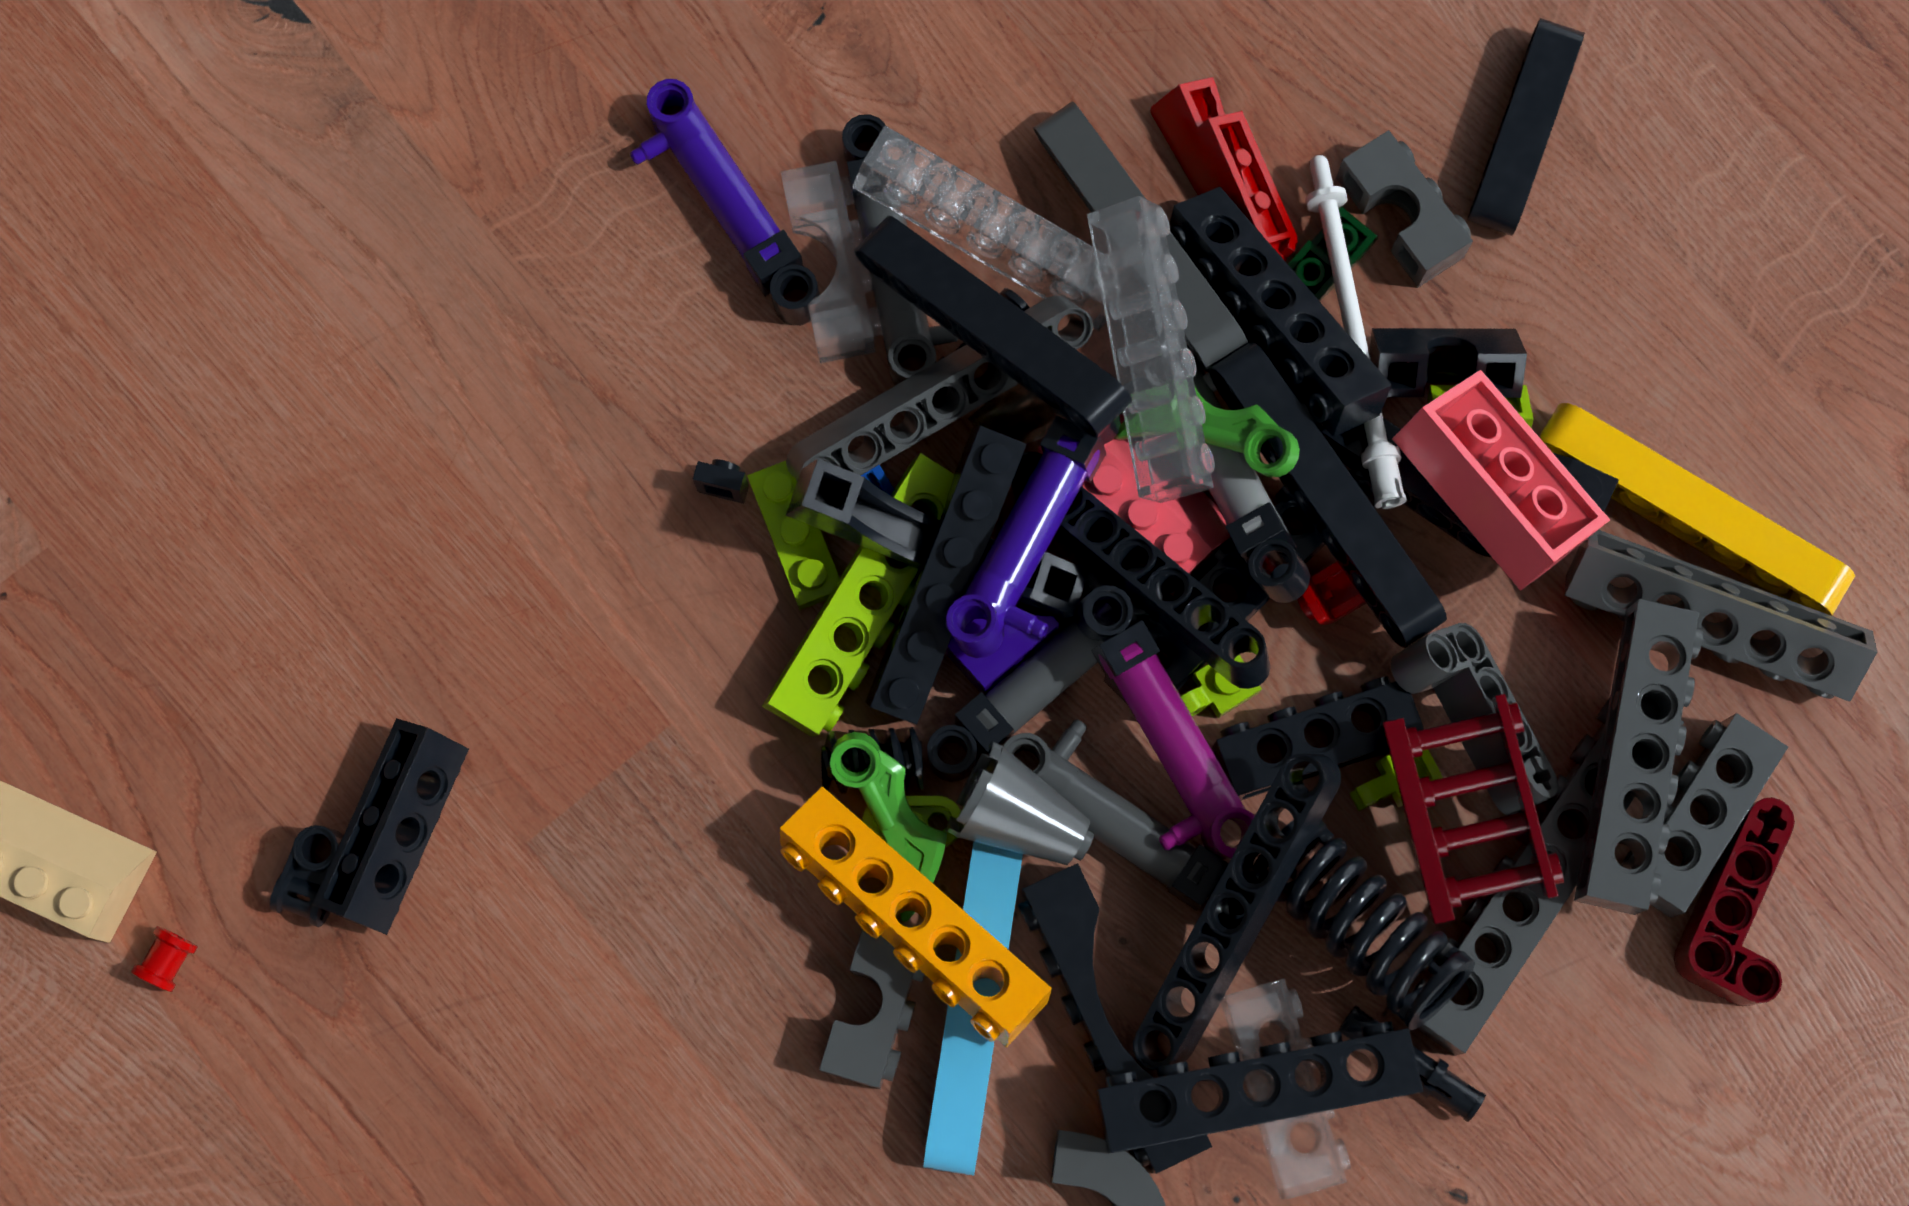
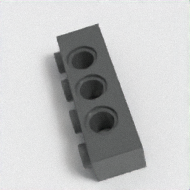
M1737 713L1721 723L1714 720L1709 725L1699 741V745L1704 747V750L1695 763L1689 760L1677 775V788L1679 789L1676 792L1673 803L1666 805L1663 824L1669 825L1670 828L1668 842H1672L1680 848L1683 858L1681 865L1675 866L1666 859L1664 853L1662 855L1658 854L1655 874L1661 876V887L1658 899L1652 906L1670 918L1686 912L1788 749L1787 745ZM1718 760L1727 763L1731 767L1734 774L1732 784L1724 782L1717 775L1716 763ZM1692 801H1697L1706 808L1708 812L1706 825L1696 822L1691 816L1690 804ZM1631 850L1621 864L1626 869H1632L1635 862L1634 854Z

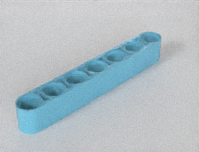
M973 842L963 910L1003 946L1009 949L1023 854ZM958 948L956 951L955 961L962 956ZM982 978L973 983L974 989L982 996H994L1001 991L999 985L988 978ZM958 1004L955 1007L948 1005L923 1168L974 1176L994 1042L986 1040L974 1029L970 1022L973 1017Z

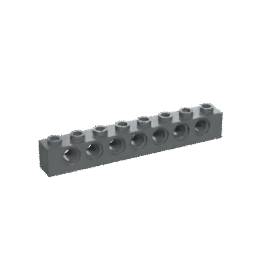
M1610 698L1596 717V719L1602 722V725L1593 738L1586 734L1570 755V759L1576 762L1566 778L1561 774L1557 776V794L1546 800L1549 804L1538 818L1547 854L1557 853L1561 865L1564 883L1556 884L1558 896L1549 899L1544 897L1541 884L1537 883L1489 894L1485 899L1476 897L1461 918V921L1467 925L1457 941L1450 937L1444 950L1434 960L1438 966H1441L1447 960L1444 955L1455 946L1459 951H1464L1475 962L1474 969L1465 982L1469 989L1467 1002L1462 1006L1450 1000L1430 1020L1416 1028L1455 1056L1467 1052L1577 885L1592 802V795L1585 788L1586 775L1596 776ZM1642 698L1641 709L1643 713L1653 720H1659L1660 710L1658 705L1649 698ZM1634 746L1632 757L1635 763L1641 768L1650 769L1652 760L1648 751L1643 747ZM1625 795L1623 800L1625 811L1635 796ZM1559 815H1567L1576 822L1578 833L1575 839L1567 838L1561 834L1557 825ZM1527 832L1516 836V839L1522 844L1511 859L1505 855L1492 872L1530 864L1533 854ZM1505 896H1514L1522 903L1524 915L1520 922L1513 921L1505 915L1502 907ZM1479 936L1489 938L1496 947L1497 954L1492 963L1483 962L1475 953V942ZM1421 979L1412 992L1425 985L1427 981Z

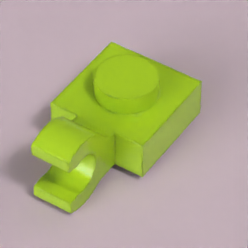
M1240 655L1234 659L1237 662L1244 663ZM1208 664L1196 671L1192 676L1198 688L1187 692L1181 698L1192 717L1210 706L1216 716L1220 718L1259 694L1262 688L1260 685L1250 689L1239 688L1230 683Z
M1429 750L1422 751L1423 756L1414 758L1419 778L1428 776L1430 781L1443 778ZM1390 755L1375 763L1381 776L1355 788V791L1349 793L1358 811L1377 803L1389 795H1392L1398 808L1403 806Z

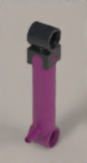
M1104 585L1095 588L1079 602L1076 609L1075 620L1078 628L1086 637L1096 641H1103L1102 644L1091 650L1108 681L1112 678L1115 681L1191 813V816L1172 826L1168 832L1159 837L1160 844L1165 850H1169L1201 834L1205 848L1222 859H1231L1251 824L1254 815L1245 809L1156 655L1160 650L1143 620L1129 628L1128 625L1133 616V606L1128 595L1115 586ZM1105 601L1114 608L1115 621L1113 625L1103 626L1094 619L1092 608L1095 602ZM1228 819L1236 822L1241 830V839L1234 848L1227 846L1220 836L1221 827Z

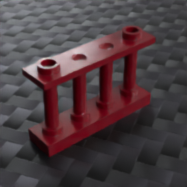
M1506 694L1497 695L1492 698L1495 713L1420 731H1417L1416 726L1406 728L1404 718L1382 724L1434 924L1455 920L1453 908L1462 906L1461 901L1537 883L1541 884L1543 896L1549 899L1558 896L1556 884L1564 883L1557 853L1547 854L1516 734L1524 732L1521 713L1517 702L1508 704ZM1501 732L1508 758L1507 763L1431 781L1428 776L1419 778L1414 758L1423 756L1422 751ZM1514 782L1521 813L1448 830H1442L1441 826L1431 827L1427 808L1436 806V800ZM1527 832L1535 863L1457 881L1454 876L1444 877L1440 858L1449 856V850Z

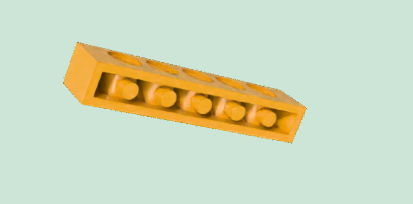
M823 786L780 827V844L783 847L780 851L788 863L800 872L806 868L820 880L818 887L828 899L837 905L844 902L857 914L855 916L857 923L871 937L877 939L881 935L895 948L893 954L897 960L913 973H916L918 969L934 982L931 985L933 991L947 1005L955 1007L958 1004L973 1017L970 1022L974 1029L986 1040L994 1042L997 1039L1007 1048L1048 1003L1052 988ZM830 845H839L844 847L848 854L841 859L831 860L826 858L821 852ZM866 878H877L886 887L882 891L872 894L863 891L859 887V883ZM904 911H914L924 921L916 927H905L897 921L896 917ZM949 944L958 948L962 956L956 961L946 962L939 959L934 950L941 945ZM988 978L995 981L1001 991L994 996H982L974 989L973 983L979 979Z

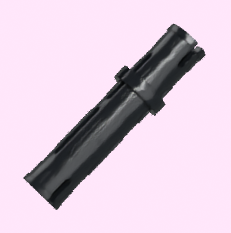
M1355 1005L1343 1021L1338 1032L1341 1031V1035L1343 1034L1350 1040L1362 1038L1361 1027L1379 1024L1380 1022ZM1413 1046L1423 1087V1092L1419 1094L1425 1098L1431 1095L1463 1117L1466 1122H1469L1482 1105L1486 1094L1478 1091L1447 1069L1449 1064L1441 1058L1435 1061Z

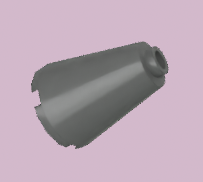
M991 741L988 745L989 756L982 753L956 801L957 804L963 806V809L957 819L950 815L946 831L958 838L1068 865L1073 858L1081 861L1094 838V833L1088 830L1090 819L1005 747Z

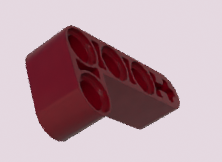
M1773 797L1763 798L1754 802L1711 870L1674 954L1675 968L1683 978L1739 1006H1752L1769 1002L1776 998L1782 986L1781 972L1777 966L1769 959L1742 946L1794 829V814L1789 805ZM1763 814L1766 818L1763 822L1757 816ZM1763 825L1771 829L1760 835ZM1756 838L1755 842H1748ZM1738 856L1746 858L1752 865L1753 873L1750 880L1742 878L1736 871L1735 862ZM1718 900L1727 903L1732 910L1733 919L1729 926L1720 922L1716 916L1715 907ZM1699 945L1707 948L1712 954L1713 964L1709 971L1700 968L1695 960V951ZM1746 969L1752 970L1759 978L1760 986L1756 995L1749 993L1743 986L1742 976Z

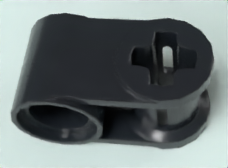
M317 825L306 827L299 832L294 840L283 872L273 888L269 903L272 911L281 913L286 910L309 919V923L315 927H321L326 922L330 912L312 904L344 834ZM328 837L332 847L331 854L325 861L317 863L313 854L314 846L320 839ZM297 894L309 897L310 901L298 898Z

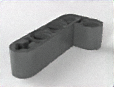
M1458 623L1429 633L1395 654L1390 662L1394 679L1405 691L1411 694H1418L1433 688L1451 723L1495 713L1492 698L1497 695L1506 694L1508 704L1516 702L1483 638L1476 629L1467 623ZM1519 707L1524 732L1518 733L1516 736L1534 804L1537 806L1557 794L1558 780ZM1501 732L1462 741L1476 770L1508 762ZM1514 782L1487 788L1490 797L1505 815L1521 813Z

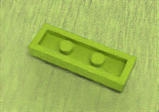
M786 461L747 475L799 610L827 600L840 578L821 530L786 516L797 484L796 479L788 471Z

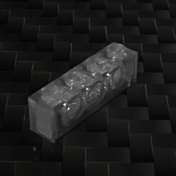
M1284 979L1231 993L1223 997L1221 1001L1235 1050L1239 1052L1240 1061L1261 1057L1259 1047H1262V1044L1259 1040V1031L1265 1023H1274L1282 1029L1285 1037L1284 1042L1290 1041L1292 1051L1312 1047L1310 1037L1303 1039L1297 1019L1303 1017V1009L1298 993L1294 987L1287 989ZM1302 1061L1296 1067L1295 1077L1302 1089L1313 1091L1318 1086L1312 1069L1317 1068V1066L1311 1062ZM1258 1071L1249 1072L1244 1080L1250 1099L1261 1102L1269 1094V1081L1264 1074ZM1334 1110L1258 1124L1281 1199L1288 1200L1347 1182L1344 1170L1351 1168L1349 1156L1341 1138L1334 1140L1328 1119L1335 1118ZM1298 1123L1309 1125L1315 1133V1144L1307 1153L1298 1152L1290 1141L1291 1131Z

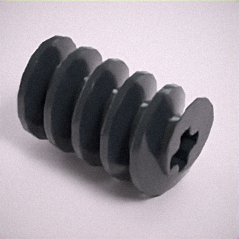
M908 727L904 742L899 741L894 728H888L884 743L879 742L874 729H868L867 735L876 741L880 750L906 768L904 791H907L911 776H915L919 788L924 790L922 741H919L914 727ZM829 731L825 744L822 745L821 749L822 786L829 791L832 780H835L839 792L847 794L849 787L838 782L831 771L832 748L838 739L834 731ZM857 747L849 748L841 756L842 764L851 772L863 771L871 762L868 753Z

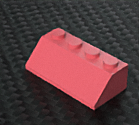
M1479 370L1422 407L1392 438L1520 591L1547 572L1610 521L1608 516L1482 370Z
M1120 414L1121 424L1126 419L1122 414ZM1113 438L1112 441L1104 444L1106 456L1091 483L1084 481L1082 487L1191 576H1196L1208 564L1209 559L1226 542L1232 541L1225 527L1227 524L1218 506L1151 442H1136L1134 438L1124 440ZM1039 446L1037 452L1043 454L1041 446ZM1138 563L1140 566H1143V567H1145V565H1146V564ZM1176 592L1169 593V594H1170L1172 597H1174V594H1175Z

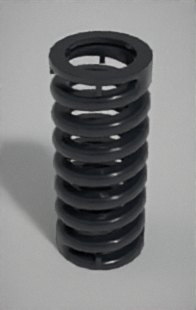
M1294 820L1280 830L1285 836L1291 833ZM1321 820L1296 867L1320 843L1323 846L1306 863L1298 876L1297 870H1293L1290 876L1293 881L1286 883L1277 902H1286L1287 913L1293 919L1306 920V930L1313 938H1326V950L1333 957H1346V969L1353 976H1366L1367 989L1376 996L1387 995V1008L1393 1014L1398 1015L1410 1030H1414L1430 1020L1453 998L1470 976L1475 962L1464 951H1459L1454 946L1444 955L1447 960L1439 967L1434 960L1446 947L1448 938L1444 932L1436 931L1429 935L1414 950L1402 967L1386 976L1393 960L1403 953L1425 929L1427 918L1422 912H1415L1407 917L1393 931L1379 950L1365 957L1371 943L1380 937L1400 917L1407 906L1406 897L1401 893L1391 895L1376 908L1357 933L1345 938L1349 927L1362 917L1384 893L1387 882L1382 875L1377 874L1368 878L1347 899L1335 916L1325 920L1329 908L1341 900L1364 875L1367 863L1361 856H1356L1346 861L1328 879L1317 896L1305 902L1309 890L1314 888L1334 870L1347 851L1346 842L1342 838L1332 839L1334 834L1327 829L1326 824ZM1260 854L1253 868L1255 875L1263 881L1268 875L1269 866L1266 858ZM1429 966L1428 971L1433 975L1427 983L1406 995L1414 979Z

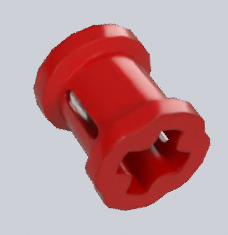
M157 926L153 932L156 939L142 963L135 964L131 973L150 984L172 992L176 986L173 979L187 955L194 954L198 946L165 928Z

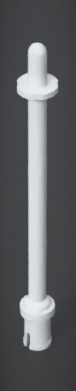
M1316 155L1310 161L1315 191L1311 192L1305 199L1307 209L1320 213L1344 330L1370 359L1338 209L1348 200L1346 189L1340 186H1333L1327 158L1323 155ZM1381 411L1380 416L1364 423L1368 446L1364 453L1361 454L1362 466L1369 471L1374 495V506L1378 509L1380 507L1382 509H1389L1404 504L1407 499L1403 491L1398 462L1402 458L1400 448L1387 440Z

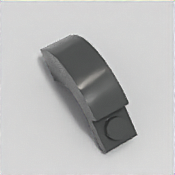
M1057 1130L1051 1183L1094 1190L1106 1197L1114 1206H1166L1157 1185L1149 1173L1129 1153L1121 1151L1108 1154L1104 1139L1078 1132Z

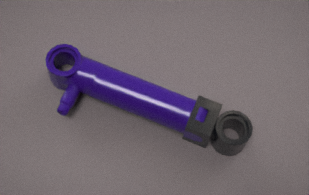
M665 79L657 82L651 87L647 95V108L657 134L640 143L639 147L630 152L633 162L639 165L671 149L744 259L747 271L764 297L771 294L777 316L783 322L790 325L809 323L817 316L820 309L819 289L814 274L803 266L801 254L785 230L780 231L694 102L690 88L684 82L676 79ZM668 107H682V110L677 114H663V111ZM793 289H802L807 292V295L797 302H790L784 298L785 294Z
M1056 415L1040 444L1043 451L1041 458L964 596L955 600L949 607L946 616L947 627L960 651L967 656L984 658L995 653L1002 645L1005 636V625L1039 638L1045 636L1048 630L1047 623L1038 620L1035 615L1015 606L1084 481L1091 483L1106 456L1104 444L1112 441L1118 434L1121 425L1120 415L1098 438L1089 436L1070 421ZM975 619L987 620L986 626L977 634L964 633L969 622Z

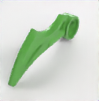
M1191 378L1167 388L1142 404L1121 423L1118 434L1114 437L1118 440L1166 436L1203 442L1243 453L1246 462L1253 470L1268 477H1280L1290 472L1299 459L1300 451L1298 441L1293 434L1279 427L1259 405L1256 404L1240 410H1224L1214 407L1200 395ZM1277 437L1282 441L1283 453L1276 462L1265 464L1260 456L1261 447L1267 439Z
M852 732L843 735L832 748L830 760L832 774L843 785L859 788L884 841L933 883L943 858L947 833L928 826L911 810L904 791L906 768L881 751L876 741L867 734ZM849 748H861L868 753L871 762L865 770L851 772L844 767L841 756ZM904 911L900 913L901 920L904 922L908 921L915 912Z

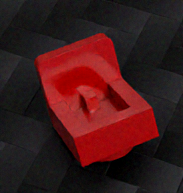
M1337 561L1310 577L1307 590L1297 599L1304 614L1311 621L1316 619L1319 624H1333L1367 604Z

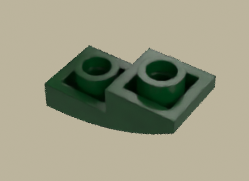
M1341 206L1339 214L1352 269L1378 240V236ZM1322 228L1312 241H1307L1288 264L1319 301L1324 299L1335 287Z

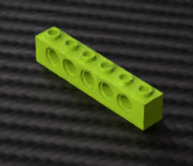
M920 453L911 461L891 496L910 507L912 504L923 505L927 508L931 517L940 520L954 474ZM859 546L762 707L811 737L819 735L822 729L827 732L831 731L844 710V707L838 704L848 687L856 690L865 677L870 666L863 661L873 645L880 649L895 626L894 623L889 621V618L898 604L902 607H906L917 582L913 578L919 569L907 564L902 569L893 568L887 563L883 554ZM870 585L880 592L881 605L878 610H869L862 605L859 599V592L862 586ZM845 626L855 633L857 643L852 652H844L836 646L834 632L837 627ZM813 668H822L829 673L831 688L826 694H818L810 688L808 675Z

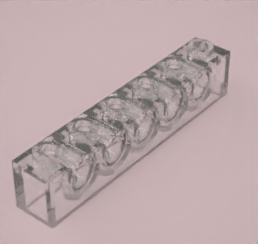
M886 125L862 162L852 186L857 191L1041 298L1046 299L1056 295L1069 299L1090 315L1093 328L1100 331L1115 311L1136 272Z

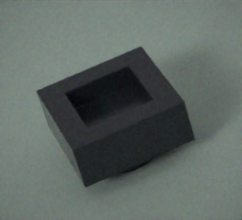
M720 459L712 460V464L697 462L693 482L698 493L742 504L745 503L749 484L745 473L740 472L738 465Z

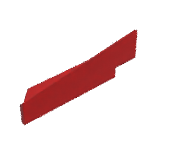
M1213 77L1177 85L1151 107L1150 112L1197 195L1221 187L1286 262L1287 258L1295 252L1298 237L1243 111L1230 114L1224 113Z

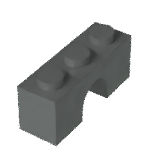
M1390 130L1342 160L1336 179L1346 189V193L1362 214L1381 204L1397 205L1408 214L1411 226L1398 233L1391 253L1418 288L1464 259L1473 242L1467 223L1458 214H1452L1443 202V195L1439 186L1433 179L1424 177L1415 165V158L1411 149L1403 141H1397Z
M862 929L850 971L852 974L874 981L880 987L883 996L882 1007L873 1020L863 1025H851L834 1020L819 1069L824 1073L880 1090L883 1080L893 1082L901 1052L894 1050L893 1046L898 1030L908 1032L916 1002L908 1000L913 980L923 982L925 976L919 969L916 973H913L905 968L893 954L895 948L881 935L875 939Z

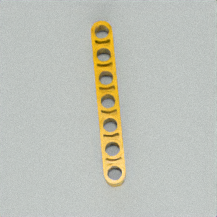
M1569 403L1559 404L1539 436L1552 453L1574 458L1619 479L1611 496L1612 499L1774 595L1833 616L1855 578L1854 572L1843 562L1576 405Z

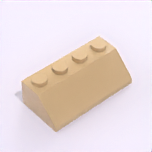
M0 780V897L88 938L110 943L157 852Z

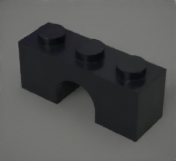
M1372 328L1370 360L1392 384L1387 397H1424L1425 385L1428 382L1448 380L1461 383L1479 370H1482L1505 398H1521L1527 352L1516 329Z

